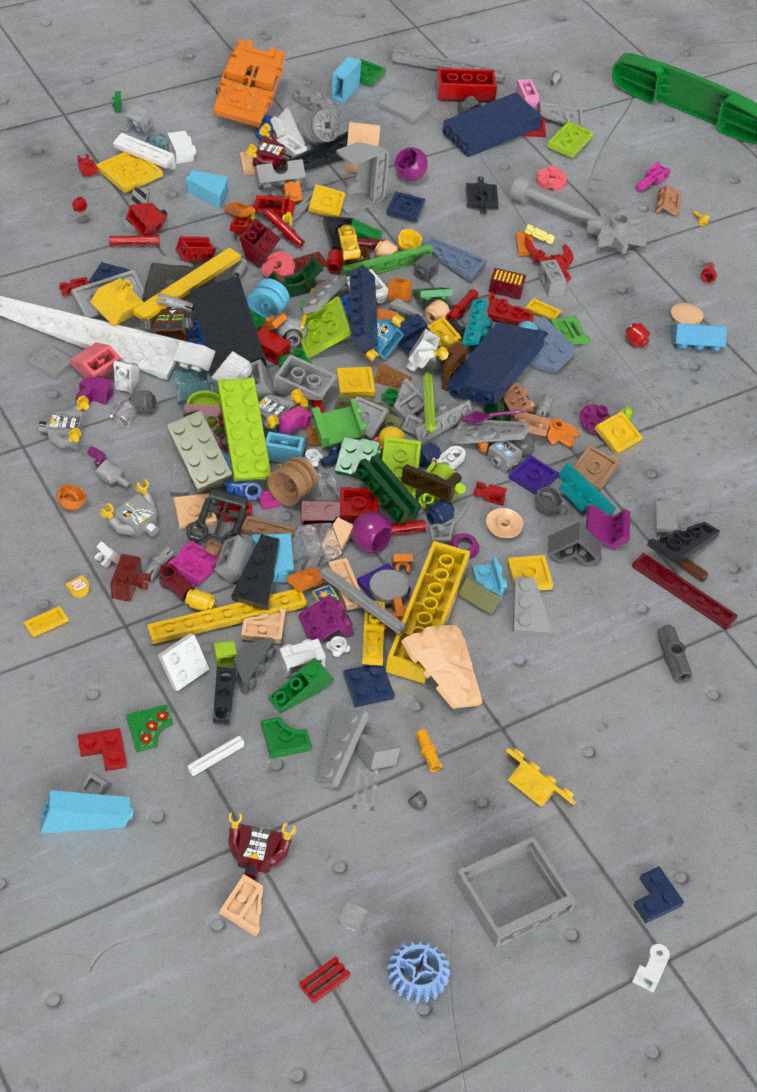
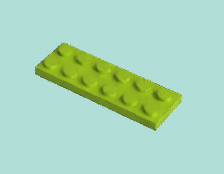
M254 378L220 379L217 381L233 481L268 479L271 470Z

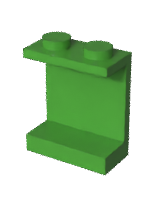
M350 399V407L321 413L319 407L312 408V420L321 448L341 444L344 437L356 440L364 438L366 424L360 418V406L356 405L354 399Z

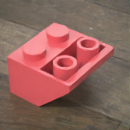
M96 342L71 358L69 363L84 379L88 377L105 378L114 372V361L120 362L121 357L110 345Z

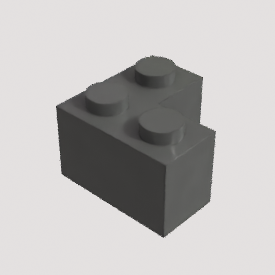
M578 522L548 536V554L558 563L576 557L586 567L602 560L601 542Z

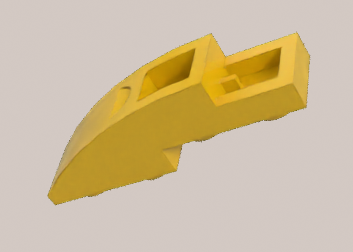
M341 226L338 229L343 259L360 258V248L354 226Z
M375 601L385 609V602ZM365 610L362 664L382 666L384 623Z

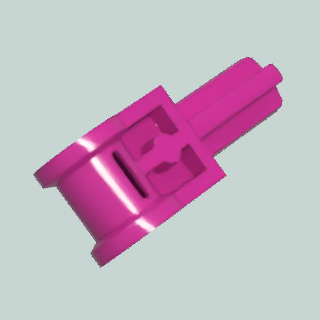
M659 162L654 163L646 171L645 178L635 188L638 192H641L652 183L658 185L668 178L671 169L661 166Z

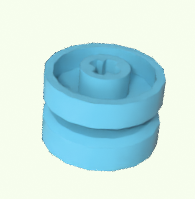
M267 278L260 280L246 300L249 309L267 318L270 315L276 316L281 314L288 305L290 296L287 289L281 283Z

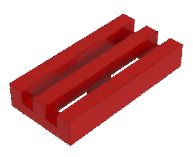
M335 956L299 982V987L314 1004L348 979L351 973L345 969L342 963L340 964L339 959ZM335 966L333 970L328 972L326 975H324L322 978H320L318 981H316L307 988L308 985H310L312 982H314L316 979L321 977L323 974H325L327 971H329L331 968ZM339 972L341 973L340 976H338V977H337L336 979H334L332 982H330L329 984H327L325 987H323V988H322L321 990H319L317 993H315L314 995L312 994V992H313L314 990H316L318 987H320L321 985H323L324 983H326L329 979H331V978H332L333 976H335L337 973H339Z

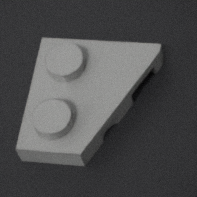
M407 378L402 382L392 409L398 417L403 419V422L408 413L415 415L424 408V396Z

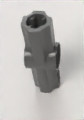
M671 624L664 625L657 631L665 652L664 661L670 666L675 681L679 683L686 682L693 676L685 656L686 647L680 642L675 627H672Z

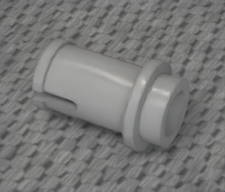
M560 70L553 71L552 76L547 80V84L549 86L552 85V87L555 86L558 81L562 80L563 73Z
M241 259L236 263L232 277L239 276L240 279L242 278L244 271L248 269V262L245 259Z

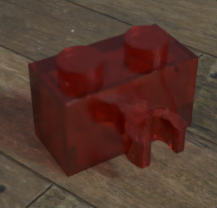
M121 554L110 583L112 599L131 602L136 586L140 589L148 590V583L143 581L151 582V575L148 573L141 574V557Z

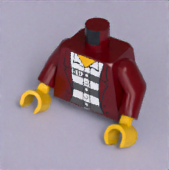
M265 123L260 128L259 133L262 136H266V138L263 137L257 148L250 144L246 155L249 157L253 156V166L255 167L256 165L272 163L273 169L277 170L281 163L286 164L287 161H291L292 156L285 154V145L279 143L269 133L271 128Z
M231 812L229 814V820L232 823V827H229V848L233 858L238 860V867L244 868V874L255 880L258 872L269 873L271 867H276L287 857L292 842L290 838L296 834L297 827L294 825L291 833H288L286 830L288 822L282 826L283 833L241 824L240 828L238 825L242 821V814L240 813V819L234 822L231 818Z

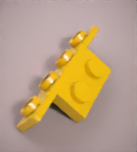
M507 747L505 751L521 763L508 781L541 807L545 805L555 791L575 805L576 801L572 799L573 793L565 787L562 790L556 786L558 781L549 774L544 777L539 773L541 770L539 766L532 761L528 764L523 760L524 754L516 748L512 751Z

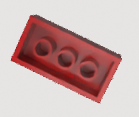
M437 68L435 84L438 100L461 101L469 96H474L478 101H495L497 82L494 70Z

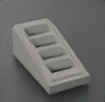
M399 298L389 304L390 311L398 312V315L404 318L402 322L409 315L414 316L417 313L423 318L422 313Z

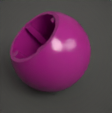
M415 147L401 150L394 162L395 170L399 177L410 182L422 178L428 168L426 155Z
M366 512L354 521L351 530V537L355 546L366 553L380 552L388 544L392 536L391 523L384 515L377 512Z

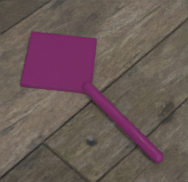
M524 410L490 414L474 411L460 418V420L479 424L494 416L524 413Z

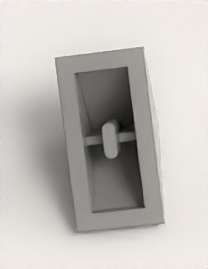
M361 733L356 753L368 768L373 770L396 765L401 746Z

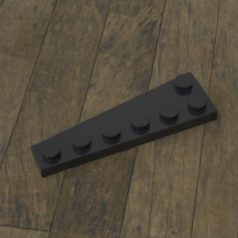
M348 131L337 136L333 141L325 142L292 158L291 161L302 159L304 170L307 171L342 159L336 153V150L347 146Z

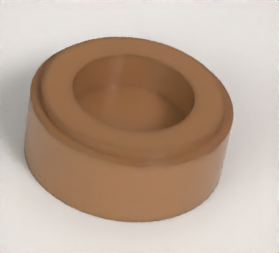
M209 540L206 543L205 551L211 555L219 556L223 544L218 541Z

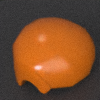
M65 484L59 488L56 498L59 505L64 509L75 511L83 506L87 493L84 494L82 487Z

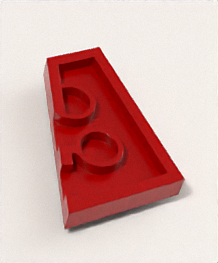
M490 292L487 309L489 318L514 326H518L523 321L533 322V313L518 305L512 306L508 304V300L504 298L499 299L495 297L494 293Z

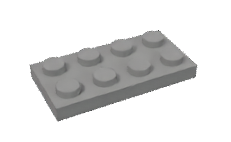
M130 270L72 289L71 294L82 316L92 319L103 316L90 301L98 288L119 278L123 281H131L133 283L131 290L143 302L147 301L148 296L135 271Z

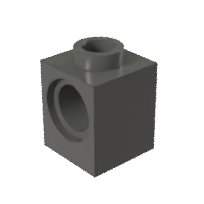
M426 253L415 262L413 275L425 282L429 281L438 274L440 260Z

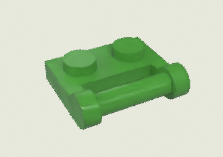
M577 316L553 319L550 322L572 345H587L591 341L581 328Z

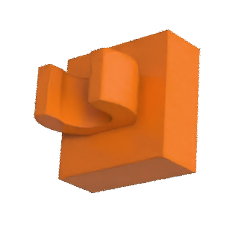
M413 554L392 555L391 564H396L395 571L399 572V566L401 565L405 566L406 573L410 571L409 564L413 562Z

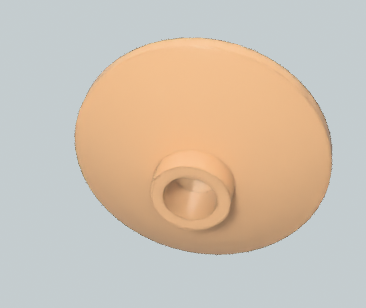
M499 508L488 514L486 526L491 533L498 537L511 538L517 536L522 531L523 519L517 512L511 509Z

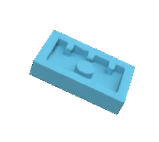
M492 557L491 564L473 565L472 574L474 580L503 598L504 590L507 589V582L502 577V565L498 564L497 557Z

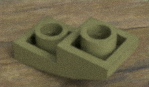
M468 576L458 592L459 595L490 614H493L501 599L500 595L485 588L483 584Z

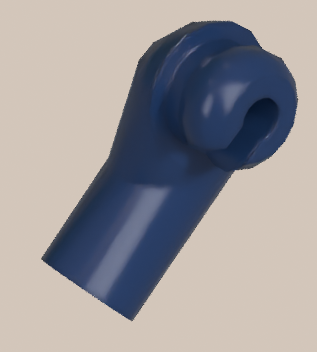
M338 445L329 447L328 457L320 460L322 467L337 463L340 453Z

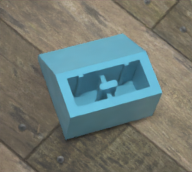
M268 432L265 442L269 461L284 463L294 456L303 457L307 438Z

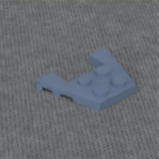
M543 316L535 325L546 336L544 338V346L529 365L535 366L536 369L557 373L575 354L576 348Z

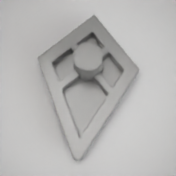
M455 518L444 524L437 523L429 526L432 543L433 541L439 543L451 541Z

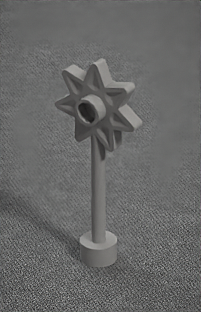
M519 175L512 185L510 191L511 199L525 204L531 198L586 221V231L598 236L597 247L609 246L625 254L629 244L646 245L648 236L643 231L646 230L648 221L646 219L631 218L629 209L626 207L617 213L599 208L598 215H595L533 189L534 180Z

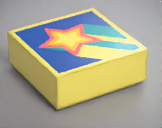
M330 585L312 591V596L316 602L329 594L339 601L338 596Z

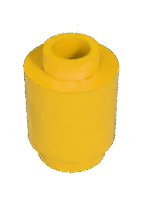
M190 589L187 593L185 604L189 605V608L205 611L215 608L216 599H214L213 594L198 589Z

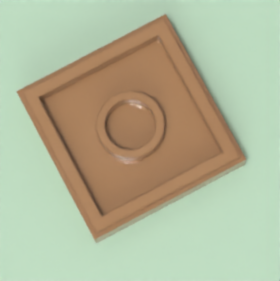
M590 444L574 464V467L595 488L601 491L619 467L620 461Z

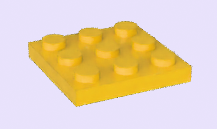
M127 152L96 164L98 171L123 193H127L133 190L134 187L143 186L163 176V171L155 164Z

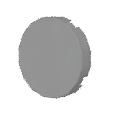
M381 570L375 573L369 585L374 599L385 602V604H393L394 597H401L403 600L407 596L409 588L405 576L394 570Z

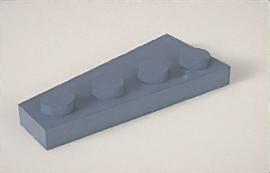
M430 236L423 243V246L431 244L433 247L432 256L469 282L486 266L487 260L433 236Z

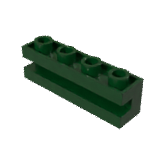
M378 454L371 456L370 461L366 458L360 460L355 474L377 498L380 504L383 505L391 517L399 525L416 519L422 507L421 504Z

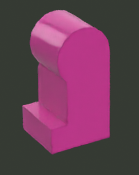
M299 405L281 415L278 430L284 434H291L293 430L300 427L305 430L310 426L312 414Z

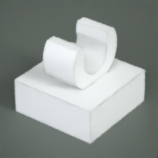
M101 541L96 546L101 552L95 555V559L100 562L104 558L101 565L105 568L110 565L111 561L116 564L121 561L122 558L104 542Z

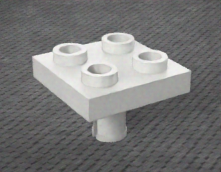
M191 633L158 654L173 690L176 691L209 670L196 637Z

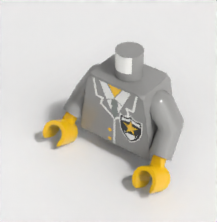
M146 479L142 480L144 488L139 485V482L135 485V489L138 492H142V496L140 494L136 495L115 511H113L114 508L110 503L104 506L105 509H100V515L104 518L108 517V522L118 534L132 536L136 539L145 533L151 537L158 533L159 528L156 526L158 513L151 493L146 490L149 486Z

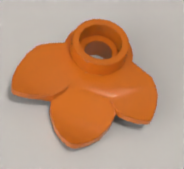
M559 418L551 419L547 438L551 445L559 441L568 448H571L574 438L580 436L579 431L573 425L564 423Z

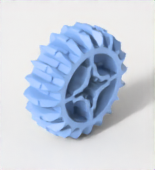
M421 939L417 945L411 940L408 943V947L402 943L400 950L395 949L393 956L389 958V965L387 966L388 982H393L391 985L392 990L399 989V997L404 994L406 995L407 1002L411 997L415 998L416 1004L419 1003L420 998L427 1003L429 996L435 1000L438 993L442 994L445 989L444 987L448 985V977L450 976V970L448 969L449 961L445 960V953L438 954V946L433 949L430 948V941L426 946L422 945ZM427 961H428L434 968L430 967V966L427 964ZM420 966H422L421 973L418 972L417 977H415L416 970H419ZM401 972H404V975L409 977L411 982L406 980Z

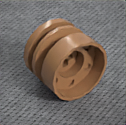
M294 456L268 476L267 484L270 493L276 500L283 505L292 506L317 486L318 478L314 467L307 460Z

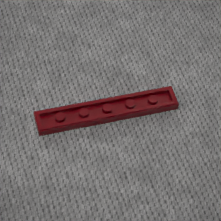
M645 553L641 554L632 563V568L724 630H727L736 621L737 614Z

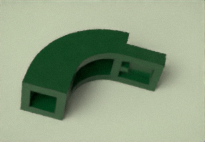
M312 257L294 275L283 276L273 271L268 278L281 283L287 289L291 298L311 290L317 284L315 278L324 269L318 259Z

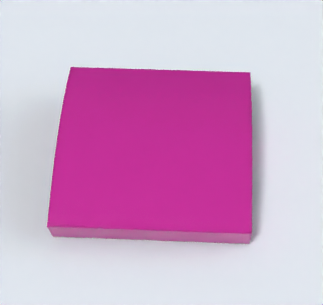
M190 541L180 548L179 555L168 563L175 565L177 572L183 578L198 587L215 571L214 568L219 556L209 554L205 551L204 547Z

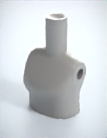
M108 459L95 472L106 484L112 485L118 482L126 489L131 484L122 477L123 469L111 463Z

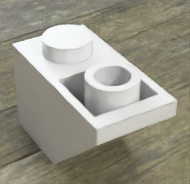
M114 361L115 389L132 393L140 380L139 366Z

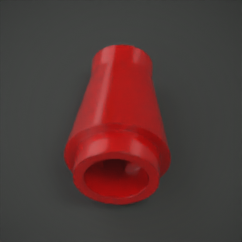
M708 262L701 272V279L706 283H711L717 278L714 264Z

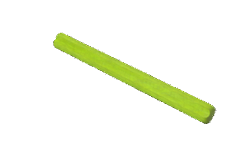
M425 372V375H423L425 429L432 433L436 429L433 375Z

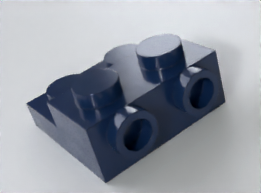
M418 313L414 316L409 315L400 324L401 327L399 328L405 335L397 346L408 358L410 351L423 331L427 329L432 332Z

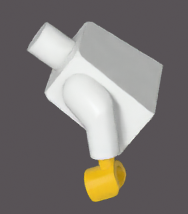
M425 329L410 351L409 363L406 365L407 368L415 372L418 367L424 368L427 362L436 356H439L440 360L447 359V355H449L445 347L437 348L440 341H442L443 345L451 343L450 336L445 333L438 337Z

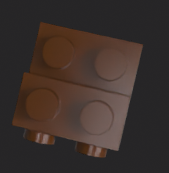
M457 341L447 348L449 355H447L448 358L443 364L444 373L441 377V389L445 391L449 390L448 380L464 363L467 357L468 346Z

